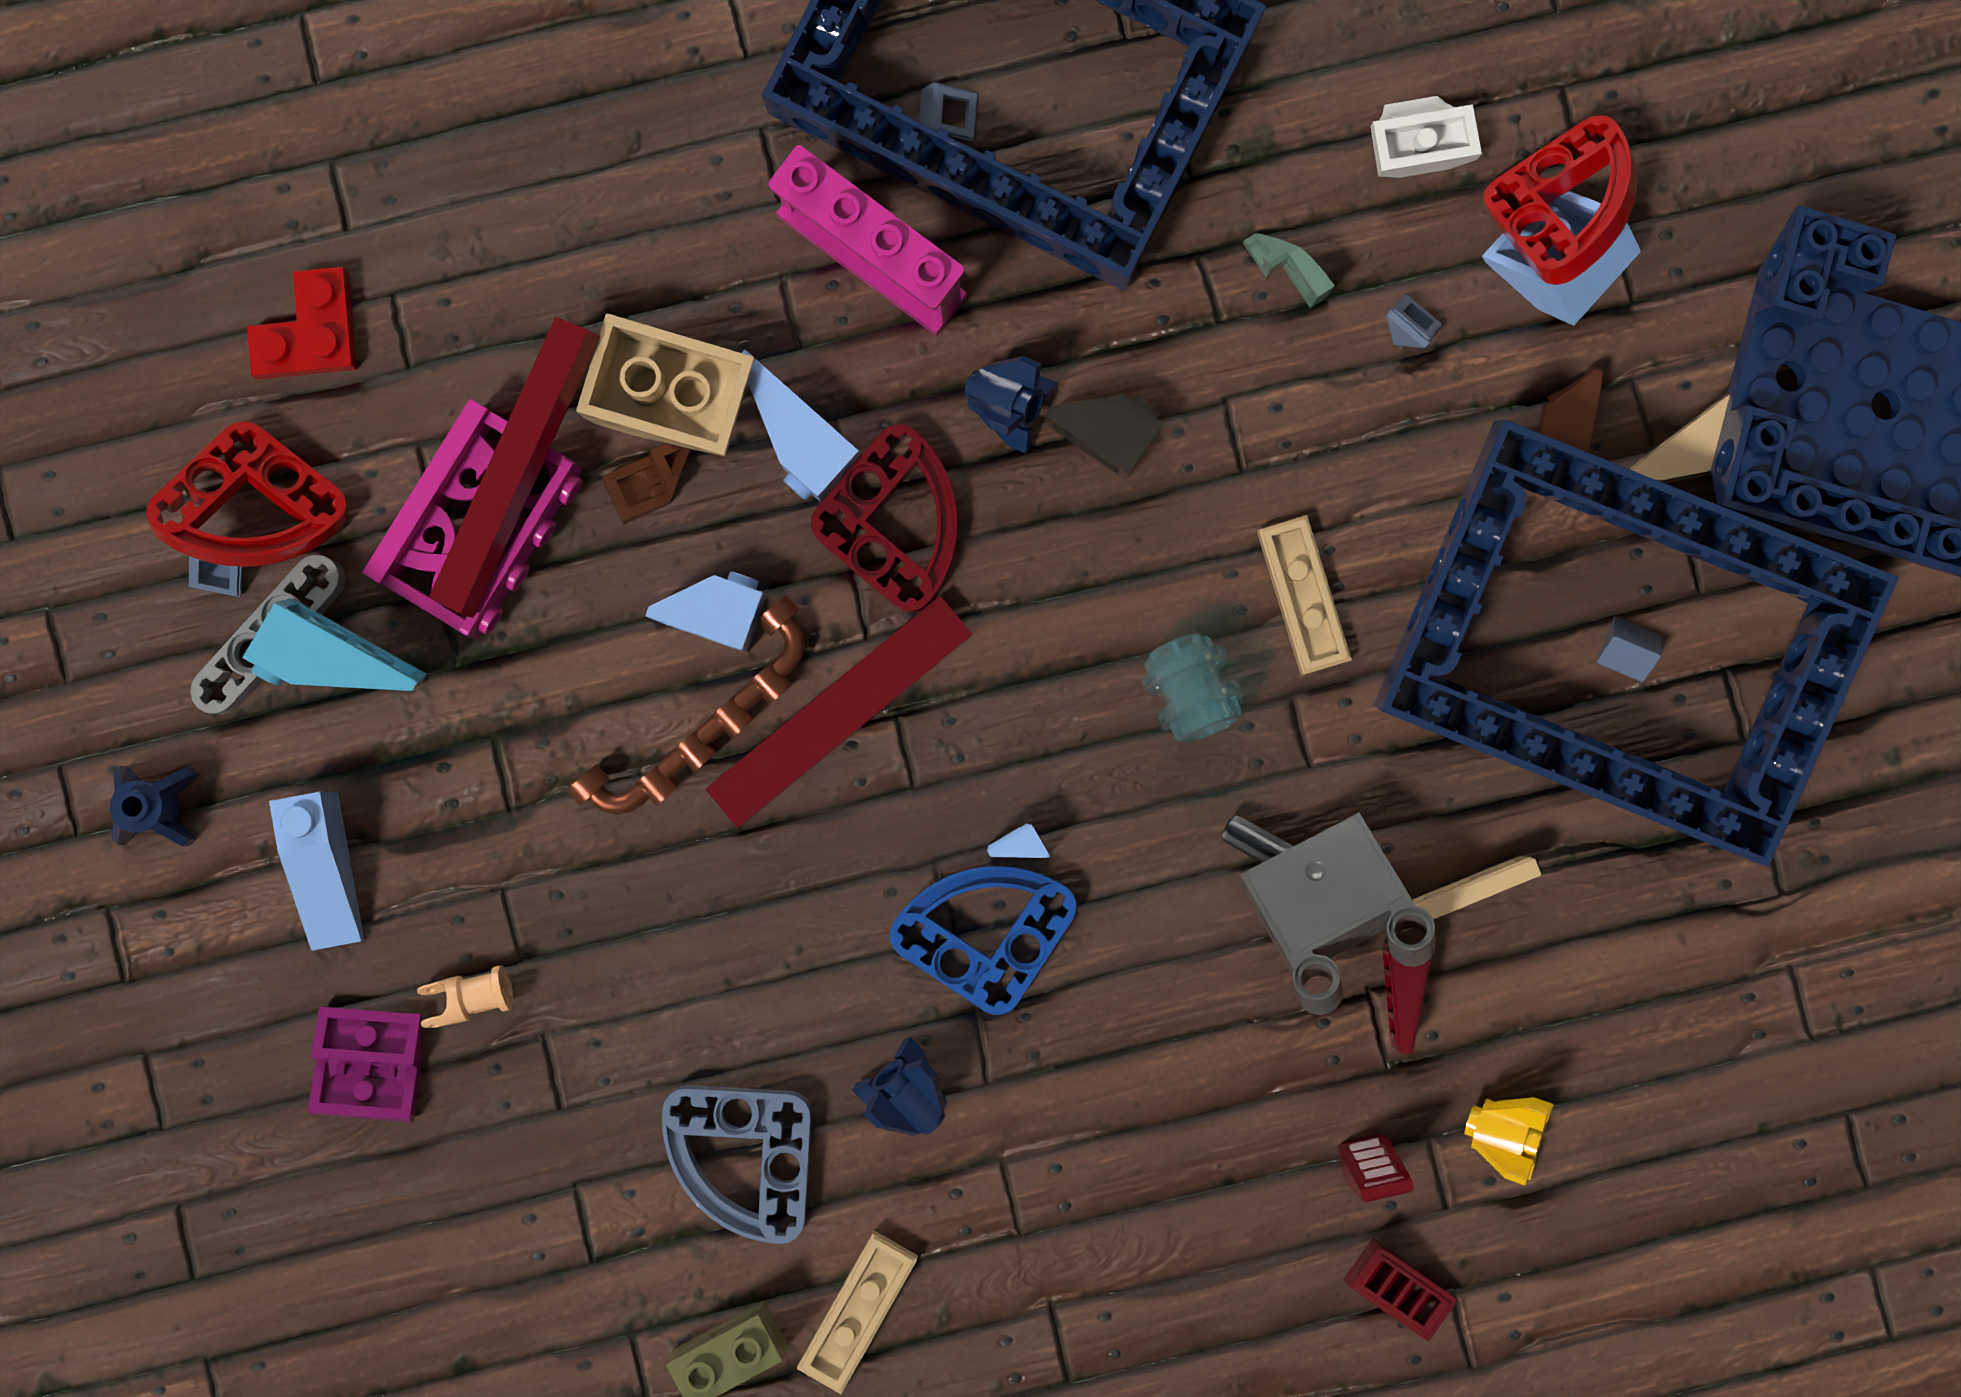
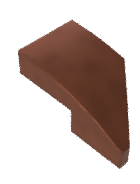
M1591 367L1584 372V376L1560 392L1556 390L1546 397L1549 402L1543 405L1537 430L1538 433L1589 452L1603 370L1597 367Z
M666 444L651 450L648 457L602 476V482L623 525L670 504L690 451L689 448Z

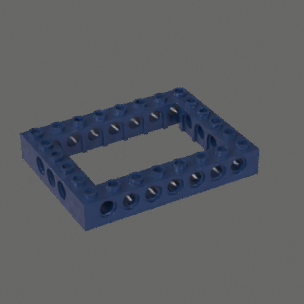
M810 0L762 93V98L769 115L1125 292L1259 28L1266 5L1256 0H1094L1188 47L1170 92H1165L1161 100L1158 114L1147 138L1142 137L1134 162L1124 183L1119 182L1115 190L1108 215L1087 206V200L1080 196L1075 200L1042 184L1041 177L1034 173L1028 177L996 161V154L986 150L985 154H982L950 138V132L941 127L939 131H936L906 116L904 109L897 105H894L892 109L860 93L858 86L851 82H848L847 86L841 84L840 81L882 0Z
M1497 420L1492 424L1373 705L1389 715L1769 867L1899 577L1508 420ZM1523 489L1808 603L1724 791L1441 677L1453 671L1459 662L1462 653L1458 652V648L1473 613L1477 615L1480 613L1483 605L1478 604L1494 565L1500 566L1503 556H1500L1499 553L1515 517L1520 518L1524 510L1526 497Z

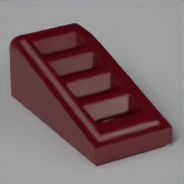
M1383 942L1382 954L1390 1041L1394 1049L1400 1053L1411 1055V1052L1414 1051L1430 960L1416 967L1405 966L1398 963L1391 956L1388 943Z
M1384 1135L1345 1142L1338 1146L1345 1183L1365 1203L1411 1193V1190H1414L1412 1178L1392 1143Z
M1372 1238L1343 1279L1351 1289L1428 1342L1458 1301L1456 1297L1374 1238ZM1386 1262L1391 1268L1377 1288L1374 1289L1369 1284ZM1400 1273H1402L1407 1278L1390 1301L1385 1297V1294ZM1417 1284L1423 1289L1406 1312L1400 1306ZM1431 1295H1433L1440 1301L1424 1324H1422L1415 1318Z

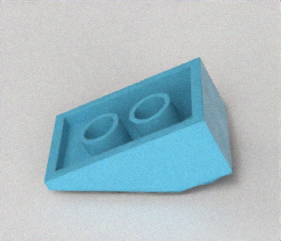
M292 598L274 602L242 657L254 664L251 669L252 673L276 686H280L282 681L295 685L413 691L424 681L427 673Z

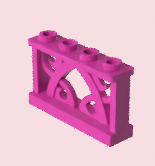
M796 146L768 182L770 190L780 197L782 206L776 212L780 220L935 336L939 335L967 298V292L960 288V278L964 274V268L961 264L804 147Z
M469 399L362 573L467 637L478 640L482 633L488 635L499 622L503 613V609L499 606L509 589L513 592L516 591L525 580L530 568L526 562L535 547L542 548L552 536L556 527V522L552 519L562 503L569 505L576 497L583 482L579 478L583 468L550 448L544 461L550 473L549 484L540 494H529L524 508L533 510L524 524L521 512L474 618L462 615L433 600L422 591L400 579V576L406 567L426 572H435L432 583L433 589L457 535L452 519L442 508L448 498L459 501L473 500L479 485L472 489H467L462 485L461 477L467 469L475 470L477 481L484 476L495 451L485 439L492 428L502 434L507 424L506 420ZM438 526L444 531L445 542L442 554H435L440 546V541L434 544L426 542L425 536L431 527Z

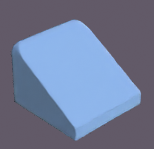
M1028 823L991 843L987 849L990 857H1050L1032 824Z

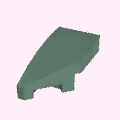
M1258 233L1243 241L1244 246L1264 276L1267 278L1283 267L1310 308L1327 298L1334 288V284L1326 273L1301 247Z

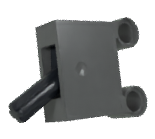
M1360 813L1295 846L1240 816H1234L1227 822L1222 833L1223 841L1261 862V864L1240 874L1244 892L1293 976L1292 980L1298 1003L1305 1011L1311 1014L1324 1015L1331 1013L1339 1006L1343 997L1342 980L1338 966L1330 958L1387 929L1388 948L1391 956L1398 963L1416 967L1425 964L1431 959L1435 952L1436 944L1433 918L1426 910L1415 905ZM1408 928H1416L1426 935L1421 942L1414 945L1405 944L1397 937L1400 932ZM1315 976H1324L1332 982L1330 988L1320 994L1310 993L1304 986L1309 979Z

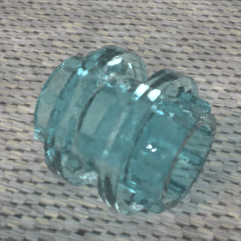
M1197 633L1175 639L1151 652L1144 664L1147 675L1142 679V685L1148 696L1163 695L1167 704L1156 716L1161 729L1172 730L1175 739L1184 743L1198 741L1225 730L1236 723L1242 713L1238 701L1244 696L1243 689L1237 680L1223 682L1219 670L1227 665L1229 657L1223 646L1213 645L1210 637Z

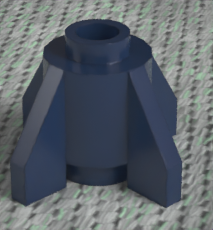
M1024 356L989 363L980 370H975L966 383L965 397L968 399L969 410L978 414L984 423L994 430L1009 447L1027 453L1031 449L1033 433L1031 426L1038 418L1043 402H1046L1058 392L1059 383L1040 376L1042 363Z
M120 766L113 773L114 794L110 800V813L113 818L111 839L117 845H126L138 833L157 832L182 847L190 846L197 838L181 821H176L180 812V801L176 792H182L199 774L193 768L185 767L160 781H142L129 766Z
M911 1037L903 1040L894 1058L896 1060L883 1067L875 1078L871 1077L857 1082L852 1091L868 1105L863 1115L876 1128L911 1136L921 1133L926 1135L933 1132L944 1120V1109L947 1100L942 1094L937 1072L928 1064L924 1050Z

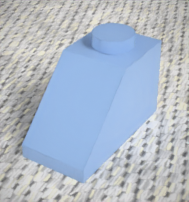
M730 571L728 579L713 575L649 606L645 616L665 625L748 653L758 625L756 621L761 617L768 596L756 590L759 581Z

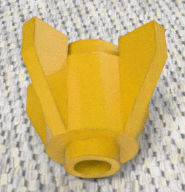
M1534 1097L1499 1101L1487 1098L1483 1108L1473 1105L1464 1134L1473 1137L1471 1148L1477 1150L1505 1179L1525 1186L1527 1180H1531L1537 1154L1554 1104Z

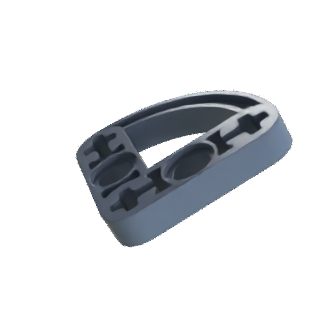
M697 1085L681 1086L674 1090L664 1101L662 1109L663 1139L667 1156L676 1178L691 1200L715 1222L749 1239L774 1244L789 1243L796 1239L804 1228L807 1216L812 1131V1108L807 1098L798 1092L786 1090ZM684 1096L691 1097L692 1106L708 1108L710 1105L709 1097H717L718 1100L713 1112L716 1126L707 1125L710 1114H695L691 1118L690 1123H684L682 1114L674 1112L673 1106L679 1105L683 1101ZM731 1099H742L749 1104L752 1110V1117L748 1124L736 1127L726 1121L723 1110L725 1104ZM785 1102L793 1103L794 1111L802 1113L803 1119L794 1122L791 1140L802 1138V1146L791 1142L772 1144V1136L778 1139L783 1137L784 1122L780 1118H775V1112L781 1111ZM688 1135L763 1139L759 1214L737 1205L717 1190L697 1163ZM780 1153L792 1154L800 1164L798 1176L789 1181L778 1179L771 1169L772 1159ZM769 1188L780 1192L799 1190V1197L791 1194L788 1197V1215L796 1216L797 1222H790L786 1231L778 1230L777 1222L769 1220L768 1215L776 1213L780 1200V1194L769 1195Z

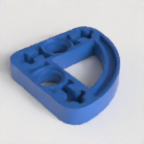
M1011 866L971 868L954 873L935 882L913 898L893 922L890 929V942L893 949L900 956L983 1011L992 1015H1003L1010 1012L1018 1004L1068 928L1076 913V900L1073 893L1066 886L1048 876L1031 870ZM1007 887L1033 893L991 958L926 915L944 901L975 889ZM1059 892L1065 896L1062 900V905L1067 911L1063 917L1054 914L1045 927L1055 930V932L1047 940L1039 929L1023 923L1028 915H1032L1038 922L1045 910L1044 906L1040 903L1041 897L1045 894L1052 898ZM915 921L920 922L924 926L921 932L922 936L934 943L937 933L947 939L936 949L931 964L921 959L928 952L926 948L918 943L912 944L910 948L904 947L901 944L904 935L899 931V928L902 924L912 926ZM1021 934H1030L1039 941L1040 952L1038 957L1032 962L1021 963L1011 954V943ZM951 948L963 950L970 960L968 971L960 977L946 975L940 966L942 954ZM1003 957L1013 969L1027 973L1022 982H1019L1013 975L1006 986V991L1011 995L1010 999L1007 1002L998 999L993 1005L986 1000L988 998V990L983 986L988 980L993 983H997L1000 980L1005 969L997 967L996 964Z

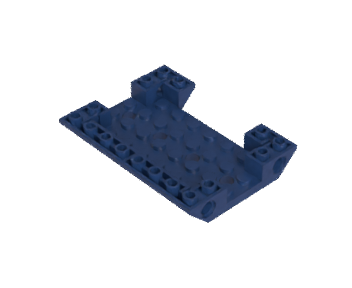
M1798 206L1792 212L1759 269L1727 396L1729 394L1730 396L1711 466L1717 505L1744 515L1961 577V322L1864 293L1884 284L1896 234L1807 207ZM1780 365L1789 366L1796 374V386L1791 392L1782 389L1777 382L1776 373ZM1876 393L1885 395L1890 402L1891 411L1886 420L1877 417L1872 410V399Z

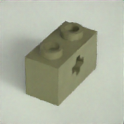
M763 1300L678 1346L673 1350L665 1365L682 1397H717L782 1362L788 1345Z

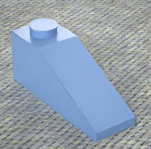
M745 349L742 352L743 354L752 356ZM755 359L748 384L779 462L788 473L783 481L805 501L812 494L822 502L861 456L859 450Z
M315 792L269 801L278 854L311 951L364 941L338 792Z

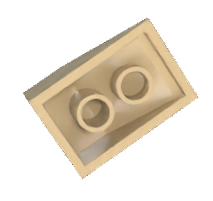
M606 313L599 334L600 338L591 360L576 412L587 422L637 437L725 457L755 358Z

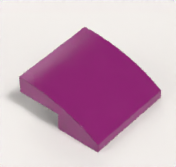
M319 1007L311 1058L316 1061L307 1112L320 1116L414 1123L420 1079L423 1039L421 1022L423 1021V1016L410 1013Z

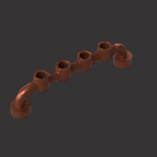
M786 594L756 621L769 636L777 630L781 633L785 644L781 654L627 792L613 794L606 790L604 785L610 778L598 764L586 772L566 792L579 806L589 800L601 811L615 815L630 813L649 799L655 806L661 803L679 786L672 779L687 765L693 772L699 769L716 753V750L710 745L725 731L733 738L754 719L748 710L762 697L771 704L792 685L786 676L793 671L802 659L805 647L803 631L793 617L800 609Z

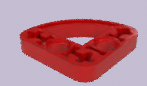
M1593 116L1583 120L1493 180L1484 191L1483 200L1493 222L1537 275L1547 284H1565L1581 275L1598 261L1622 232L1635 202L1637 192L1636 166L1626 137L1619 125L1608 116ZM1576 153L1578 157L1576 160H1574L1572 154ZM1610 164V178L1603 201L1589 223L1575 237L1548 204ZM1552 165H1565L1563 171L1554 177H1540L1542 172ZM1506 199L1517 200L1520 207L1513 212ZM1541 221L1546 223L1544 228L1535 235H1521L1522 230L1533 222ZM1554 246L1555 251L1563 259L1557 262L1556 259L1549 257L1547 250Z
M240 421L226 427L158 491L147 504L146 515L154 535L173 549L209 563L247 567L283 562L318 547L343 527L347 519V505L344 494L325 477L260 426L252 422ZM251 440L253 441L255 452L250 454L248 451L243 450L236 455L235 442L239 441L242 444H247ZM231 459L235 472H232L227 465ZM283 467L290 468L299 475V479L290 488H277L269 482V477L273 471ZM214 471L219 473L224 478V481L216 491L202 492L194 486L195 478L202 472ZM247 482L300 523L275 534L250 538L225 537L198 530ZM308 487L310 497L318 504L324 506L332 502L333 515L329 516L327 513L322 512L317 517L314 516L313 503L304 496ZM182 491H186L187 495L190 497V500L186 504L183 497V493H181ZM181 508L182 522L178 524L173 520H169L163 524L164 520L161 513L164 510L175 513Z

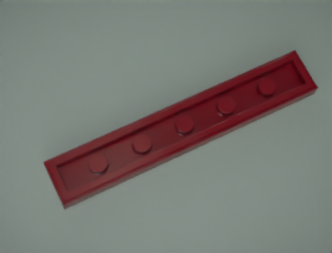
M554 318L429 595L433 600L462 615L474 618L600 338L598 334L561 318Z
M939 596L705 790L736 828H740L972 636V633L944 599Z

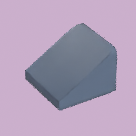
M934 82L921 89L919 122L936 131H939L940 127L949 131L950 138L954 140L974 142L978 93ZM943 100L966 102L965 128L941 124Z

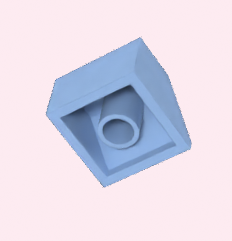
M1570 191L1548 204L1575 237L1589 223L1601 205L1599 202ZM1541 221L1533 222L1522 230L1521 235H1535L1544 228L1546 223ZM1626 223L1618 238L1598 261L1575 279L1559 285L1544 282L1503 233L1482 257L1485 263L1538 310L1574 326L1640 254L1641 250L1628 223ZM1554 246L1547 250L1549 257L1556 259L1557 262L1563 259L1555 251Z

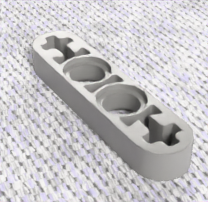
M311 555L302 559L196 675L191 683L190 694L197 708L206 713L227 714L242 704L263 679L252 673V668H247L242 664L239 657L241 646L246 641L252 640L255 637L274 602L292 598L322 615L345 587V573L338 562L326 556ZM314 568L322 571L328 568L329 571L325 575L326 580L329 582L327 588L324 589L316 586L305 596L314 601L311 607H309L305 600L291 593L294 588L306 592L314 583V578L310 573ZM226 663L233 671L245 676L243 682L240 679L231 678L224 685L222 691L227 696L224 701L209 700L213 693L208 687L210 682L222 683L233 673L224 669Z

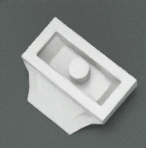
M1438 96L1384 105L1380 120L1373 121L1370 126L1378 177L1402 178L1448 170L1475 161L1482 154L1473 104L1453 107L1445 103Z

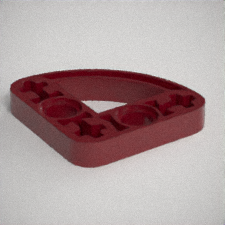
M903 424L888 426L877 436L817 506L811 516L810 524L812 533L820 544L893 606L906 613L922 611L935 598L951 567L957 542V510L948 475L940 459L923 437L913 428ZM904 437H907L911 440L908 444L911 456L905 459L899 455L889 465V469L897 474L889 480L881 467L869 461L877 455L881 463H883L891 452L887 442L891 438L901 441ZM916 465L920 468L929 484L937 513L935 545L925 571L868 523ZM872 473L880 479L881 490L874 499L861 500L853 493V482L860 474ZM827 513L832 517H836L839 513L844 514L845 518L842 523L845 529L854 536L859 527L866 531L865 534L853 542L848 555L840 551L848 543L838 533L833 532L828 537L822 534L826 528L822 518ZM876 543L886 550L887 560L879 570L867 571L859 565L858 553L866 544ZM896 560H900L905 564V566L897 570L898 574L905 580L911 582L916 577L922 580L919 589L923 597L919 601H916L914 598H909L906 602L901 601L899 597L902 590L891 578L887 587H883L878 583L879 580L890 574Z

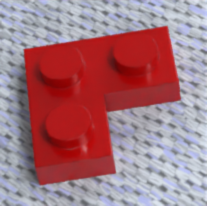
M344 267L293 271L297 321L247 326L251 376L257 380L357 370L349 271Z

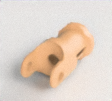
M502 965L493 967L491 973L468 979H463L462 976H455L421 986L417 989V993L420 995H432L445 991L447 995V1005L444 1013L423 1020L421 1026L424 1028H436L469 1021L472 1014L500 1008L503 1012L512 1010V1005L514 1004L512 985L508 973Z

